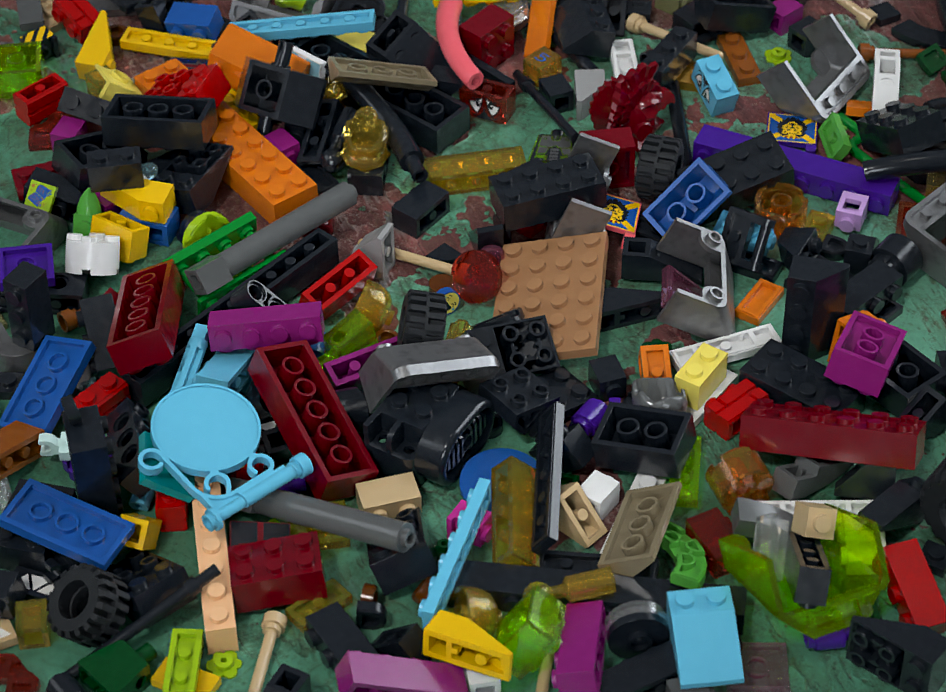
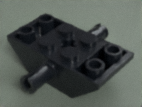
M279 40L274 62L269 63L246 56L233 104L237 108L258 114L257 116L260 118L256 130L263 136L272 132L274 121L277 120L315 130L328 82L326 79L292 70L289 63L295 44Z

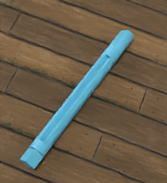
M196 323L170 392L193 384L194 376L200 369L208 347L209 335L207 325ZM151 489L141 499L132 493L129 506L132 509L147 512L155 490Z

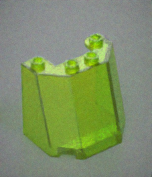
M827 503L824 504L837 509L838 512L833 540L820 539L832 570L826 607L817 606L816 609H806L798 606V603H794L782 567L785 547L763 555L752 550L748 539L740 534H732L718 539L725 569L777 619L812 639L850 627L853 615L871 617L874 611L872 606L880 591H885L890 582L878 523Z

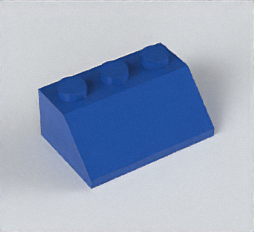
M698 157L642 214L663 237L676 217L700 226L733 192L715 170Z

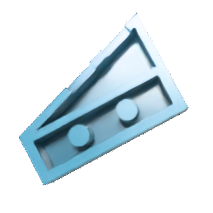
M236 349L229 353L216 351L215 355L205 363V366L199 373L195 374L193 384H217L230 388L241 395H246L252 382L248 367L255 350Z

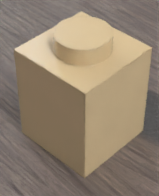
M795 501L791 531L804 537L833 540L838 510L822 503Z

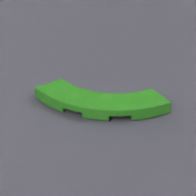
M669 521L660 547L670 554L676 565L670 574V583L688 589H699L702 587L707 573L705 551L696 538L691 539L686 535L685 529Z

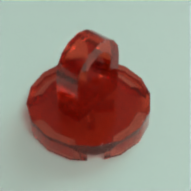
M475 249L462 253L455 260L451 268L453 289L467 303L480 304L491 301L498 294L502 286L503 274L501 266L496 258L485 250Z

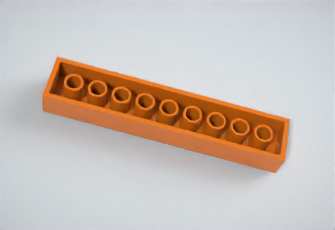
M174 58L134 76V84L144 95L155 84V79L163 73L173 74L181 69H189L177 58ZM224 100L216 109L218 127L209 142L233 145L234 149L222 178L225 183L269 223L274 222L318 196L317 184Z

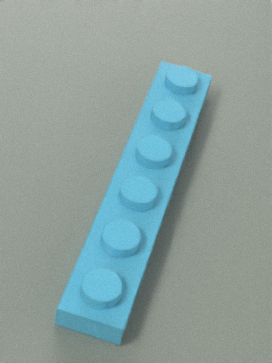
M374 9L229 22V24L233 23L267 41L276 39L292 40L298 37L315 38L321 35H343L345 33L374 31L376 15Z
M479 478L475 489L471 488L469 490L467 507L465 510H461L458 516V528L456 532H451L448 540V551L446 554L442 553L439 559V572L437 576L431 577L428 587L429 595L427 599H422L419 605L418 617L422 618L423 631L440 609L445 610L491 502V480Z

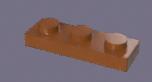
M741 32L717 35L716 43L724 55V60L737 86L761 84L757 77L761 72Z

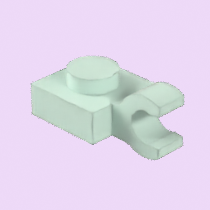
M61 432L60 438L50 433L39 434L38 445H41V456L59 455L60 461H71L65 432Z

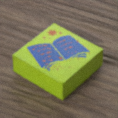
M31 180L24 204L51 213L58 187Z

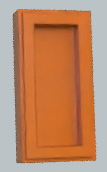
M760 278L735 308V317L759 326L782 298L785 288Z

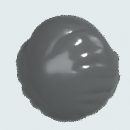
M638 378L632 382L633 405L686 412L688 400L685 390L681 389L680 393L673 378Z

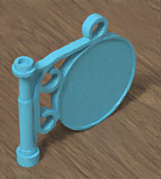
M209 383L191 384L175 389L157 404L152 414L150 436L154 448H147L140 452L138 456V469L144 475H158L163 471L164 466L193 498L202 503L207 509L205 515L202 516V522L211 532L223 529V521L238 511L248 508L293 479L305 478L313 473L314 470L311 460L302 452L290 458L286 467L282 465L274 470V461L270 456L256 453L260 443L261 423L253 405L238 392L221 385ZM147 458H154L160 463L155 466H149L143 461ZM262 463L268 469L258 475V471L253 468V465ZM247 464V473L252 479L231 491V480L226 474L237 471ZM181 472L205 477L204 492L198 490ZM213 482L224 484L226 494L211 495V487L209 485Z

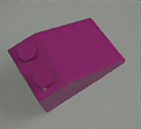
M854 310L833 349L824 376L837 384L847 385L857 389L864 395H872L878 398L907 331Z

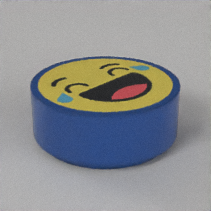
M444 287L436 292L445 295L447 315L453 313L458 308L460 296L454 289Z

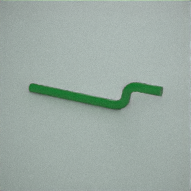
M839 113L842 124L855 134L850 139L852 148L849 153L861 163L862 161L873 159L858 148V145L861 144V139L856 122L844 113ZM900 178L899 190L917 204L926 198V196Z

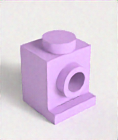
M843 191L836 208L834 226L839 227L840 230L846 233L853 230L860 232L864 219L867 217L869 196ZM847 203L860 205L859 210L847 207Z

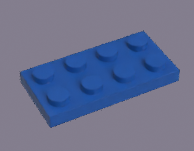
M45 335L0 418V429L17 420L44 429V433L51 434L63 412L60 403L61 398L69 394L72 395L96 350L93 342Z
M31 478L0 515L1 528L78 562L91 564L103 570H107L135 532L134 523Z

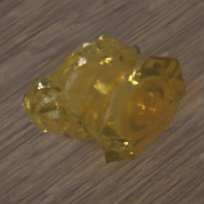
M370 106L358 109L355 117L346 121L344 126L343 138L345 142H343L344 148L340 155L347 166L366 172L382 167L391 155L386 143L388 140V130L385 122L378 119L376 110Z

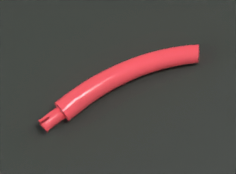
M440 0L436 12V35L446 61L458 78L470 90H474L482 84L484 76L470 59L461 42L458 23L463 8L462 0Z

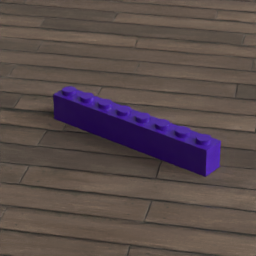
M704 124L693 142L692 160L694 162L698 157L701 159L707 158L754 137ZM780 145L794 168L795 187L791 188L792 190L838 203L843 191L869 196L867 211L889 216L898 198L900 177L867 182L863 167ZM847 203V205L852 206V207H856V208H859V207H860V205H856V204H852V203Z

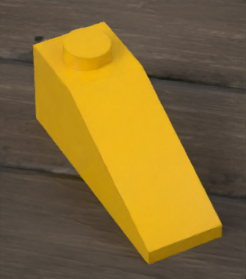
M101 10L75 60L79 79L106 83L95 68V64L111 70L116 69L110 26L106 11Z
M144 179V187L100 192L102 197L142 221L166 224L176 205L174 184Z
M440 609L424 628L423 655L507 682L511 680L513 652L469 618Z

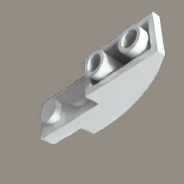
M875 48L872 110H881L885 108V104L896 101L899 98L900 50Z

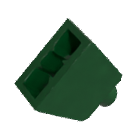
M118 640L77 661L80 680L92 692H143L151 684L149 663L158 656L153 646L149 643H145L137 650H134L124 640Z

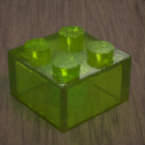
M41 41L0 44V99L13 98V93L45 77V63Z
M538 585L528 592L498 622L495 639L513 652L512 675L519 680H522L529 672L534 673L541 665L543 658L549 653L551 655L554 654L562 643L560 636L565 625L564 613L566 605Z

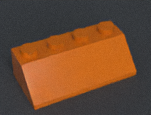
M230 23L210 51L207 65L217 63L231 87L237 90L246 56L271 63L275 60L278 46ZM292 53L289 66L292 70L309 74L311 62Z

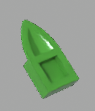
M90 187L80 197L77 211L73 214V233H81L83 236H89L92 215L102 213L99 199L96 193H91Z

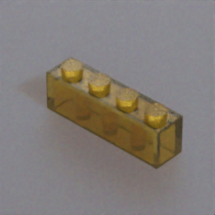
M522 146L424 158L423 166L428 172L427 181L449 191V195L489 190V176L510 171L526 163Z
M512 455L491 469L492 563L540 567L539 555L531 552L536 469Z

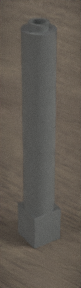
M343 181L219 254L210 255L184 270L195 295L210 294L234 280L233 276L357 204L358 193L356 188L352 184Z
M229 477L231 480V491L250 480ZM277 489L248 508L240 510L401 553L407 552L416 541L414 526L409 522L282 489Z

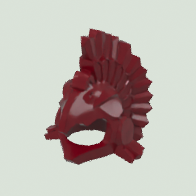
M656 61L651 62L649 65L641 62L637 65L636 69H629L626 76L619 74L617 78L611 76L610 81H604L603 85L597 88V92L592 93L593 100L589 102L590 120L593 122V128L599 130L631 127L636 146L635 151L637 152L641 151L646 137L650 133L655 134L665 123L663 119L656 116L658 112L665 110L669 103H675L673 93L669 89L661 87L653 79L659 68V64Z

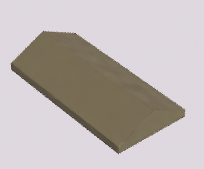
M328 56L327 62L331 81L425 91L437 87L438 81L425 66Z
M681 481L626 491L597 564L599 570L634 577L655 561L682 489Z

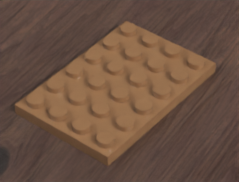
M607 231L503 245L493 317L517 307L522 308L525 315L523 319L545 315L559 360L598 356L609 245Z

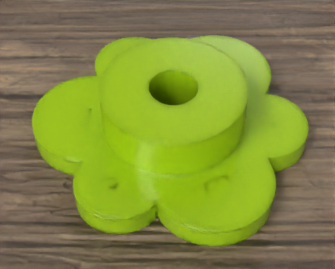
M775 47L766 50L764 53L766 62L773 63L775 66L786 60L788 63L791 62V51L788 49Z
M232 650L224 653L216 652L213 654V659L208 660L206 663V670L226 679L235 678L238 674V669L242 667V661L238 659L237 653Z

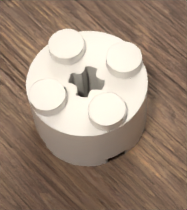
M91 232L89 236H83L81 233H67L65 272L78 275L89 273L93 276L119 274L120 236L105 235V233Z

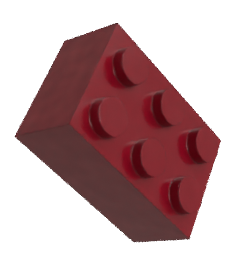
M317 531L302 532L290 536L228 546L230 582L237 614L328 597L323 556Z

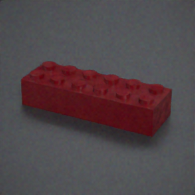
M173 259L122 277L106 346L120 376L128 373L131 375L137 374L145 367L153 364L163 365L173 358L186 287Z
M307 339L256 348L248 367V372L291 454L295 456L302 452L311 460L314 470L313 473L305 477V480L314 497L324 501H333L356 496L355 484L375 480L379 470Z
M759 398L753 401L741 414L739 449L915 470L924 455L926 421L919 420V417L914 415H902L901 418L889 417V413L872 412L870 415L861 414L860 410L854 408L835 411L831 410V407L827 405H815L813 408L802 407V403L785 402V405L775 404L772 399Z

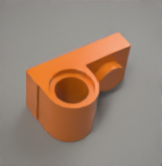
M668 344L640 346L638 355L640 378H672Z

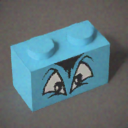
M717 54L696 60L691 79L710 116L713 117L734 111L740 93L720 55Z

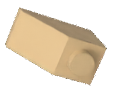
M578 481L561 485L559 530L584 548H588L607 533L608 530Z

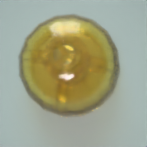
M367 279L362 289L363 292L354 310H357L364 336L374 335L384 325L390 326L395 311L391 310L392 298L388 290L379 283ZM356 313L350 317L351 325L358 322V319L355 320L354 317Z
M458 586L455 588L450 598L456 599L454 608H448V612L469 618L493 637L497 628L501 626L502 613L498 610L492 595L481 588L473 586Z

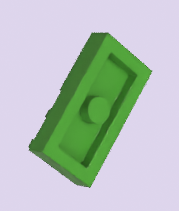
M831 112L819 127L818 133L827 158L841 161L849 154L852 148L849 140L851 137L847 134V127L842 124L840 115Z

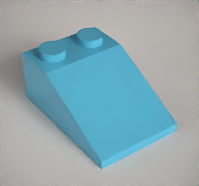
M729 585L667 592L666 617L680 689L744 683L735 610Z

